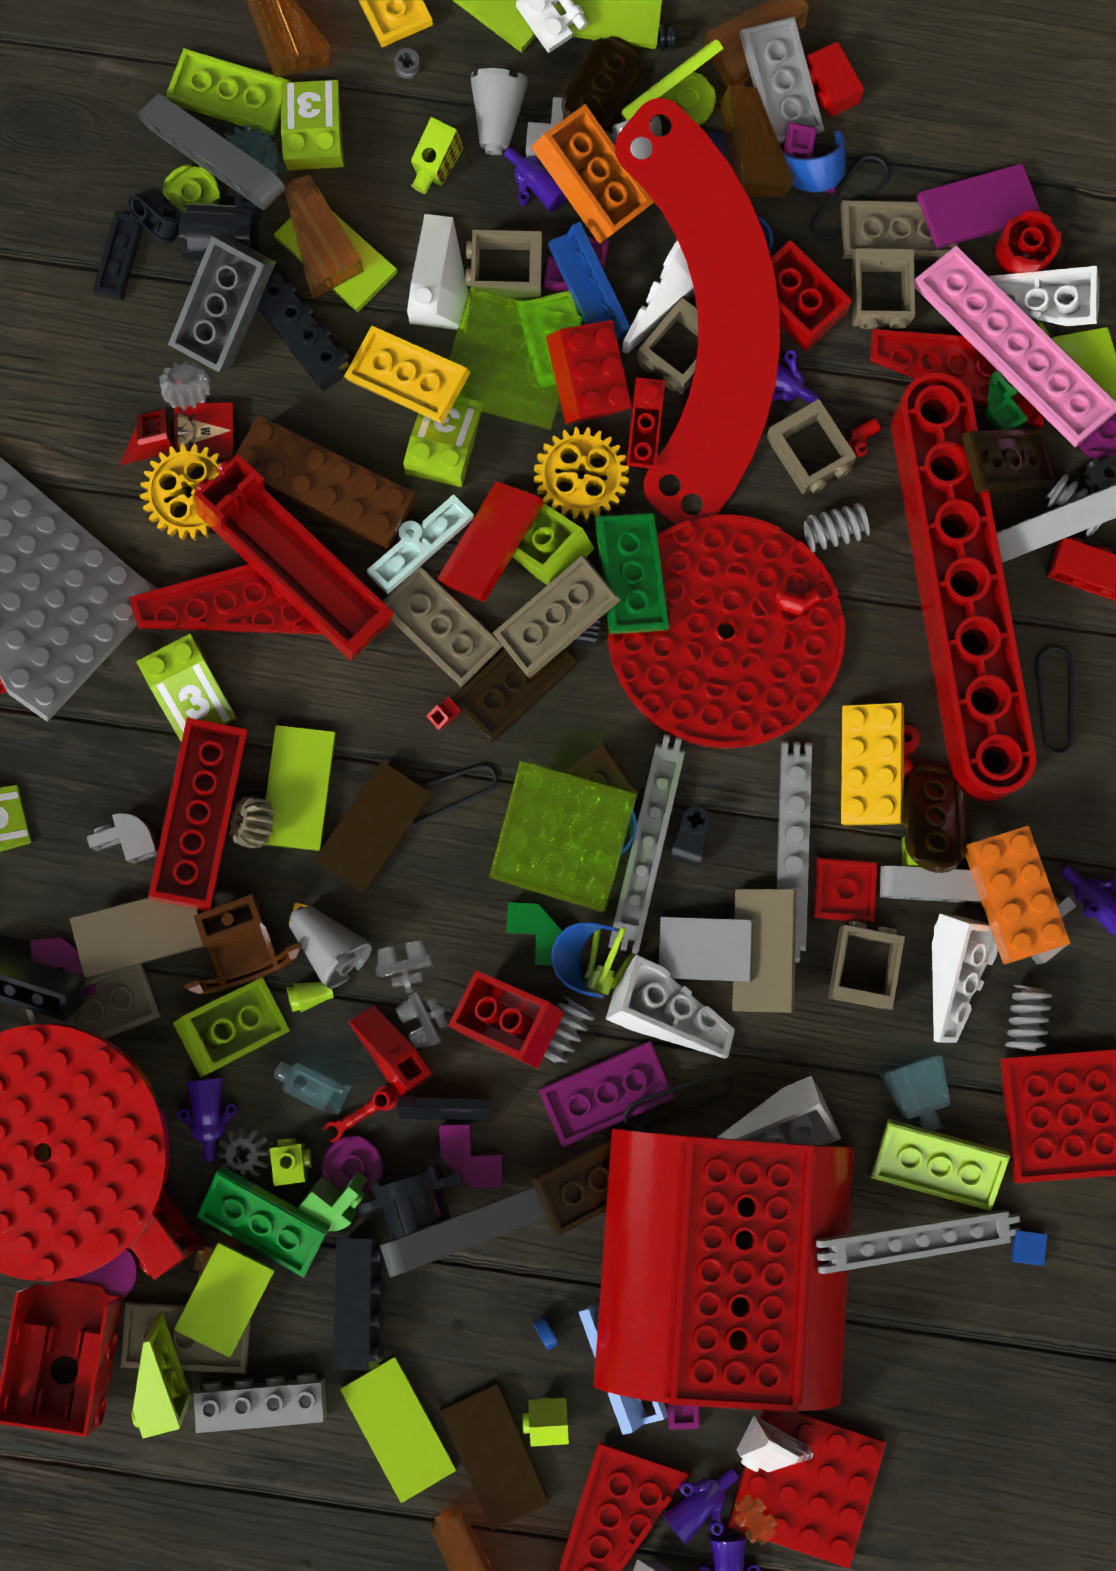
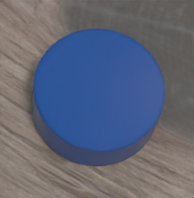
M545 1317L535 1320L533 1325L546 1350L548 1351L557 1346V1339Z

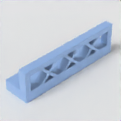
M600 1301L579 1311L595 1357ZM608 1392L623 1435L633 1433L644 1424L664 1420L668 1417L664 1403L652 1401L656 1413L646 1415L641 1399Z

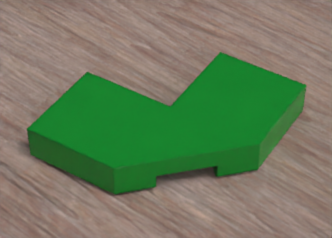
M998 370L992 373L989 379L985 417L995 430H1016L1025 424L1028 418L1012 399L1019 391Z
M508 902L506 933L536 935L535 965L552 966V947L557 936L563 931L539 904Z

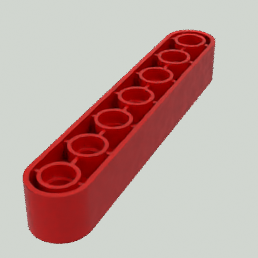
M931 372L917 377L906 388L892 415L891 433L950 773L954 781L961 785L966 796L981 802H992L1004 798L1029 781L1036 766V750L989 492L976 493L961 434L968 431H978L972 397L967 387L956 377L946 373ZM921 410H930L936 413L942 423L935 424L929 422L923 417ZM938 465L944 467L951 474L952 480L944 481L937 478L932 473L931 466ZM949 521L957 525L962 532L961 538L956 539L945 534L941 528V522ZM958 577L965 580L970 585L972 594L967 597L959 595L952 588L951 579ZM972 635L977 638L982 645L981 654L972 655L968 653L961 644L962 636ZM981 692L988 696L992 702L990 713L983 714L974 708L972 704L973 693ZM984 751H993L1000 756L1003 762L1000 773L989 772L982 763Z

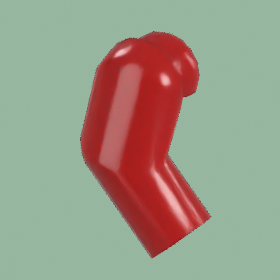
M875 418L852 429L850 432L848 444L857 457H862L867 453V438L881 430Z
M781 589L775 594V601L778 607L795 615L803 613L821 601L815 589H811L802 596L793 594L786 589Z

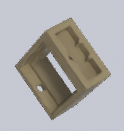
M472 230V241H467L466 258L471 259V268H466V286H471L472 297H541L542 231ZM480 249L530 250L529 282L480 281Z
M855 249L851 260L852 326H860L862 329L889 326V328L894 330L910 327L915 317L914 249ZM862 272H901L902 311H862Z
M684 298L678 301L640 346L637 355L638 363L644 371L649 374H656L661 380L665 381L666 388L671 391L676 390L681 395L692 384L696 360L684 374H681L655 354L652 349L676 321L698 336L697 308Z
M820 399L771 426L766 436L802 495L809 491L816 493L826 487L827 481L836 476L840 479L853 470L852 465L857 458ZM818 421L841 458L809 476L785 439Z
M849 921L848 925H843L839 928L828 999L891 1010L894 1005L905 936L896 935V929L879 927L878 931L866 929L867 924ZM849 936L890 944L882 994L840 986Z

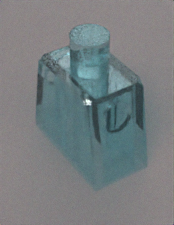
M934 1055L880 1073L904 1118L911 1119L919 1116L923 1128L931 1131L942 1127L937 1110L949 1106L950 1098L941 1055Z
M282 1061L274 1073L275 1079L285 1083L283 1087L284 1092L328 1113L339 1114L352 1087L309 1065L298 1062L292 1066Z

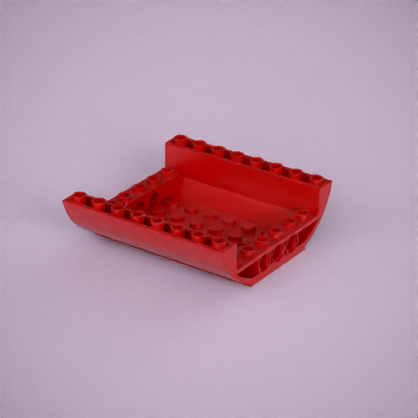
M612 1129L593 1387L625 1397L683 1406L799 1412L828 1409L840 1405L842 1402L849 1270L827 1274L818 1273V1265L827 1264L829 1260H817V1252L827 1251L828 1247H816V1239L851 1234L855 1147ZM749 1197L754 1205L753 1211L747 1216H742L738 1211V1203L741 1199ZM746 1230L751 1234L752 1241L747 1248L740 1249L736 1245V1236L739 1232ZM738 1297H744L748 1304L746 1312L742 1315H734L731 1309L732 1302ZM735 1331H743L746 1338L744 1345L738 1349L732 1348L729 1343L731 1334Z

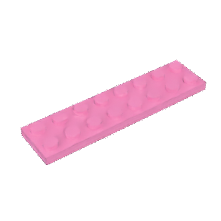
M957 246L914 279L915 289L1000 371L1074 447H1077L1116 413V402Z

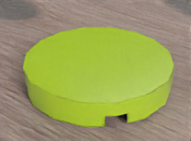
M696 72L689 74L659 97L669 99L678 104L699 126L706 123L712 116L716 105V92L713 85L711 86L705 76Z
M183 165L173 170L166 177L163 184L164 189L162 193L181 212H187L184 209V205H191V203L219 204L221 199L220 187L214 175L201 166L198 168L191 165Z

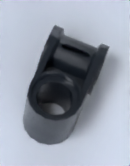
M155 187L129 197L128 209L132 217L156 241L163 244L173 243L177 236L176 227L180 222V209L174 206L164 196L162 191Z
M693 806L684 812L672 846L671 860L699 867L710 820L709 814L704 808ZM694 813L699 814V820L703 821V824H699L696 828H692V823L687 820V817H692Z

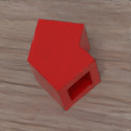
M448 696L444 701L437 704L426 717L440 730L448 726L462 712Z

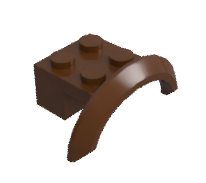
M252 894L194 915V919L202 943L209 949L218 978L196 980L185 984L184 988L197 994H208L257 980L292 963L302 948L301 942L286 947V950L277 956L260 903Z

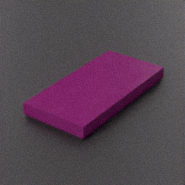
M1023 164L920 192L917 196L936 249L1002 231L1011 218L1013 219L1015 216L1021 215L1024 211L1041 212Z
M649 1041L545 1086L538 1091L561 1146L564 1147L624 1121L623 1114L630 1103L671 1087L652 1043ZM673 1092L637 1104L629 1111L628 1118L674 1099Z

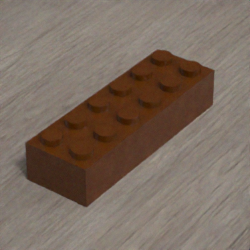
M257 415L236 453L264 478L265 490L269 494L385 552H388L395 546L399 539L400 526L409 520L417 505L414 492Z

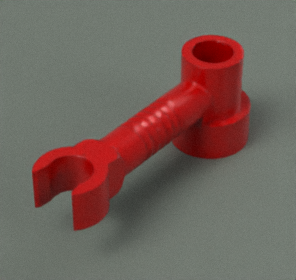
M390 1084L384 1085L376 1090L372 1100L339 1121L334 1120L327 1123L323 1130L331 1126L336 1127L338 1135L330 1140V1142H336L343 1138L345 1131L378 1110L388 1111L398 1105V1095ZM382 1095L386 1097L387 1103L382 1101Z

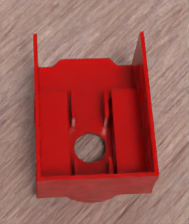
M70 1280L55 1281L51 1285L34 1283L16 1292L0 1379V1424L87 1437L98 1426H101L106 1412L107 1391L113 1374V1357L118 1340L117 1331L123 1296L107 1294L102 1285ZM61 1356L73 1358L78 1365L77 1377L69 1384L57 1382L52 1375L53 1362Z

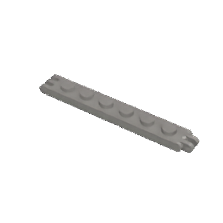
M664 734L662 745L656 743L638 817L636 835L632 843L613 927L620 929L623 926L626 928L620 951L626 952L628 941L630 940L634 941L632 954L637 955L685 755V750L680 749L681 737L676 736L674 747L668 746L670 734ZM611 932L608 948H612L618 932Z
M781 741L776 889L797 890L795 963H799L800 951H806L812 742H805L804 754H801L800 742L794 741L793 753H788V741Z
M995 1210L816 1239V1247H828L827 1251L817 1252V1260H829L827 1264L818 1265V1273L827 1274L1011 1243V1236H1015L1016 1230L1021 1231V1227H1010V1224L1021 1222L1020 1215L1009 1214V1210Z

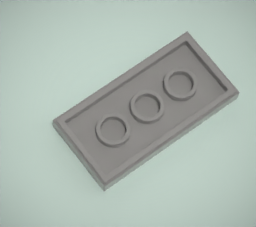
M795 16L742 29L739 35L769 147L784 143L786 127L789 122L817 128L816 135L824 132Z

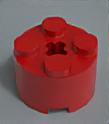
M1027 210L1008 221L996 244L995 250L997 267L1001 272L1016 274L1047 270L1061 245L1060 230L1057 232L1050 216L1040 211Z

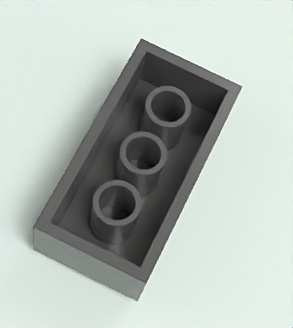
M225 234L211 236L168 345L219 373L232 369L276 262Z

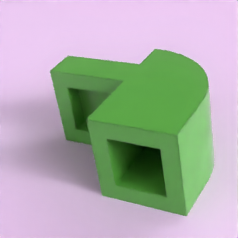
M358 1172L348 1185L340 1191L322 1176L304 1197L298 1209L330 1226L328 1231L342 1230L351 1224L358 1213V1204L366 1194L362 1189L368 1178Z

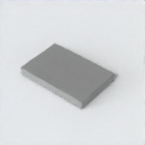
M661 917L659 965L671 973L670 977L672 979L751 982L753 921Z

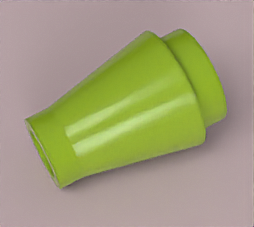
M322 982L294 983L293 987L287 988L292 1012L300 1010V1013L326 1000L334 998L332 989H329Z

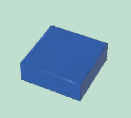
M1016 1230L1012 1242L1011 1261L1044 1266L1047 1234Z

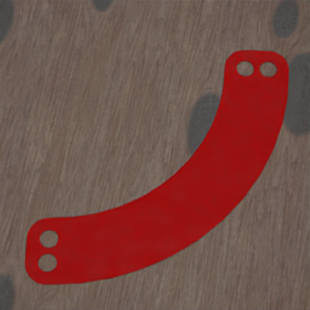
M655 98L644 103L620 131L615 142V155L622 168L644 188L666 218L686 259L694 287L698 314V348L689 397L674 432L665 448L657 457L656 469H649L643 482L644 493L650 504L673 524L677 525L687 520L693 521L710 517V515H717L735 491L753 458L767 422L776 385L780 351V311L774 268L764 232L751 201L732 167L705 131L678 104L666 98ZM656 115H665L671 122V130L665 136H656L650 130V121ZM636 138H646L652 144V153L648 158L637 159L631 153V143ZM665 475H674L680 481V490L674 496H666L659 489V481ZM693 493L702 499L703 507L696 515H688L682 510L681 502L687 494Z

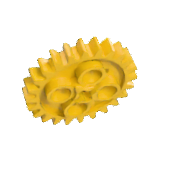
M575 427L574 435L570 436L566 430H563L562 440L554 435L552 436L554 446L546 443L543 445V450L546 454L538 453L537 460L542 464L534 465V472L539 474L534 477V483L542 484L537 488V495L546 494L542 499L545 504L552 502L551 508L555 511L562 510L561 515L565 517L568 513L572 514V519L575 523L579 515H583L585 523H588L589 514H593L596 518V516H600V511L603 510L609 515L611 513L609 504L619 506L620 500L617 496H625L626 490L621 486L628 485L629 478L623 475L628 474L629 467L622 465L626 462V455L617 456L620 451V445L610 447L612 437H608L604 441L601 440L600 430L595 436H591L589 427L585 430L584 435H580L578 428ZM566 454H571L577 460L567 464L561 458ZM599 458L606 464L601 468H596L590 462L593 459ZM561 470L562 472L557 474L555 471ZM579 471L585 472L583 479L578 478ZM605 476L607 480H602L601 477ZM567 482L573 488L570 491L563 492L557 488V485ZM591 486H596L601 490V493L597 496H591L586 490Z
M183 443L178 453L171 446L169 447L170 456L166 457L160 452V463L150 461L154 468L153 472L144 471V474L149 478V482H141L140 485L148 490V492L141 494L140 498L149 501V503L144 505L143 509L146 512L154 511L149 516V520L151 522L160 520L157 528L163 531L168 527L167 534L170 537H173L178 531L181 540H185L187 533H190L195 541L197 540L198 532H202L207 538L209 537L208 528L210 526L197 515L194 494L196 493V487L204 479H214L219 475L217 469L220 466L218 463L221 457L218 453L210 457L211 451L208 447H205L200 453L197 444H193L191 451H188ZM203 467V476L196 480L191 479L193 469ZM168 478H176V486L171 490H164V482ZM187 487H191L193 489L191 491L192 496L190 498H188L185 495L187 493ZM173 498L169 503H165V499ZM187 505V513L183 517L177 518L174 516L176 507Z

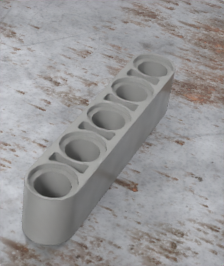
M1116 484L996 531L1001 561H1008L1116 518Z
M881 866V898L982 904L970 870L954 869L946 873H935L922 867Z

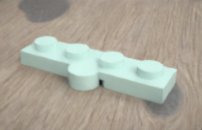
M453 494L423 520L422 525L414 521L404 522L399 528L400 541L368 568L367 574L389 594L473 520L474 514Z

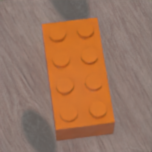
M586 104L544 133L531 146L599 244L654 203L644 188L619 164L615 155L614 144Z
M1029 826L966 846L967 852L965 856L1003 965L1071 944Z

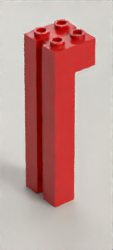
M239 454L232 460L230 458L226 459L218 467L217 472L219 475L210 480L206 478L196 487L194 496L197 515L337 649L352 661L368 646V643L374 637H377L393 621L394 612L265 490L264 478Z

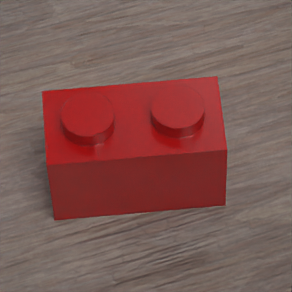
M838 41L807 55L806 61L813 88L816 92L817 102L821 109L826 110L829 117L860 104L864 87Z

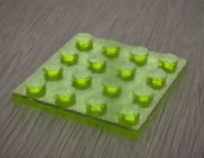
M470 287L449 360L466 367L471 373L454 404L551 430L560 398L546 336L559 329L581 326L583 317Z
M520 761L489 878L605 912L637 794L526 761Z

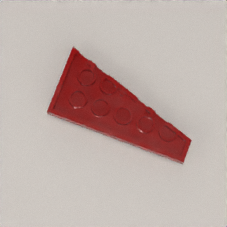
M873 329L871 333V362L914 379L931 372L952 375L967 387L974 403L986 407L989 379L997 369L964 336ZM1020 392L1013 396L1014 402L1028 418L1026 424L1042 429L1044 426V416Z
M249 564L129 597L138 628L323 635Z
M598 1441L558 1571H620L624 1568L653 1527L652 1525L660 1513L672 1500V1496L679 1488L680 1482L685 1481L689 1476V1472Z

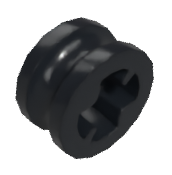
M664 24L659 25L660 51H664L665 48H669L670 51L675 50L674 24H670L669 27H665Z

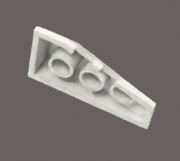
M424 214L407 307L409 324L467 331L470 298L453 217Z
M678 240L663 264L665 267L660 277L662 279L661 282L654 281L646 300V303L649 304L648 307L642 306L623 341L622 352L626 354L631 352L656 329L681 298L688 302L695 296L687 262Z
M1097 266L988 276L1031 319L1063 326L1097 324L1099 312V275Z
M939 914L938 921L934 927L932 941L934 1041L957 1043L972 1010L969 1002L976 990L981 991L984 981L980 980L985 967L987 964L992 966L998 948L989 923L957 915Z
M638 955L634 956L613 991L606 1020L638 1033L718 1057L728 1058L735 1029L709 1006L704 1007L691 995L692 991L686 986L681 987L670 977L671 973L664 967Z
M812 1076L783 1087L717 1138L824 1146V1144L828 1145L840 1140L841 1136L822 1093Z
M755 1415L737 1448L739 1456L742 1457L741 1463L755 1472H758L759 1468L771 1472L812 1459L814 1451L809 1445Z

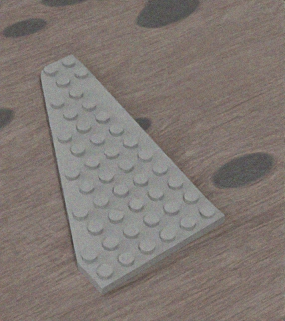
M0 457V679L10 696L48 722L137 626L129 597L158 588L138 575Z

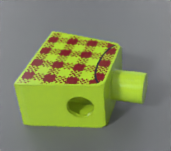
M433 117L430 118L411 160L417 173L411 183L415 190L426 194L432 182L440 186L443 185L463 150L457 129Z

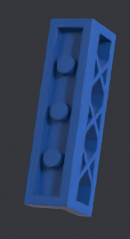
M581 222L575 223L571 226L568 234L549 241L547 246L585 325L612 320L616 339L619 341L623 339L631 327Z

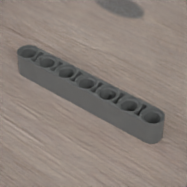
M157 93L137 113L140 120L153 133L262 210H265L285 190L282 181L271 170L163 95Z
M532 1186L387 1241L380 1245V1249L389 1276L392 1277L546 1217L536 1190Z

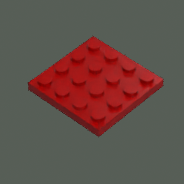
M1116 1049L1000 1058L1013 1183L1116 1176Z
M761 1410L760 1419L809 1445L814 1451L812 1459L771 1472L759 1468L758 1472H755L744 1466L727 1522L728 1528L850 1569L886 1442L802 1412Z

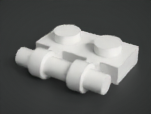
M573 0L516 1V8L548 53L572 38V32L568 26L574 23L579 30H583L588 25L587 20L583 16V9L579 4L576 5ZM560 2L567 13L560 16L553 5Z

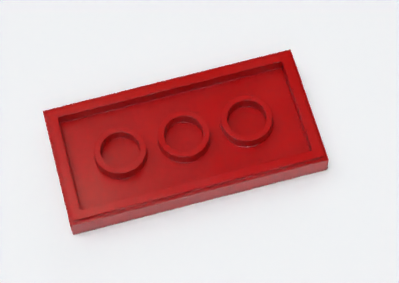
M496 481L438 576L437 581L444 586L485 602L543 506L544 501L541 497Z

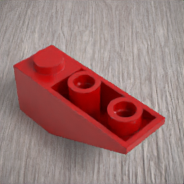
M636 378L626 466L656 469L665 389L664 380Z
M374 1005L348 1021L398 1097L404 1096L425 1082L432 1074L416 1049Z

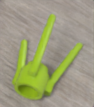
M623 926L619 929L604 967L598 965L596 970L595 965L601 929L594 932L589 966L584 977L589 979L586 984L587 987L609 995L611 988L615 990L632 959L637 955L631 952L613 977L615 971L610 970L626 931V928Z

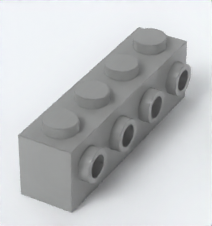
M316 1373L297 1375V1380L285 1381V1376L267 1377L265 1383H253V1379L250 1378L235 1380L234 1385L222 1386L221 1381L206 1382L202 1384L203 1388H199L194 1393L196 1433L324 1422L327 1417L325 1377L316 1378Z

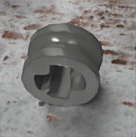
M410 48L401 49L396 53L394 63L397 74L404 79L415 78L420 72L418 53ZM405 60H412V65L409 64V68L403 67V62L404 64L406 63Z

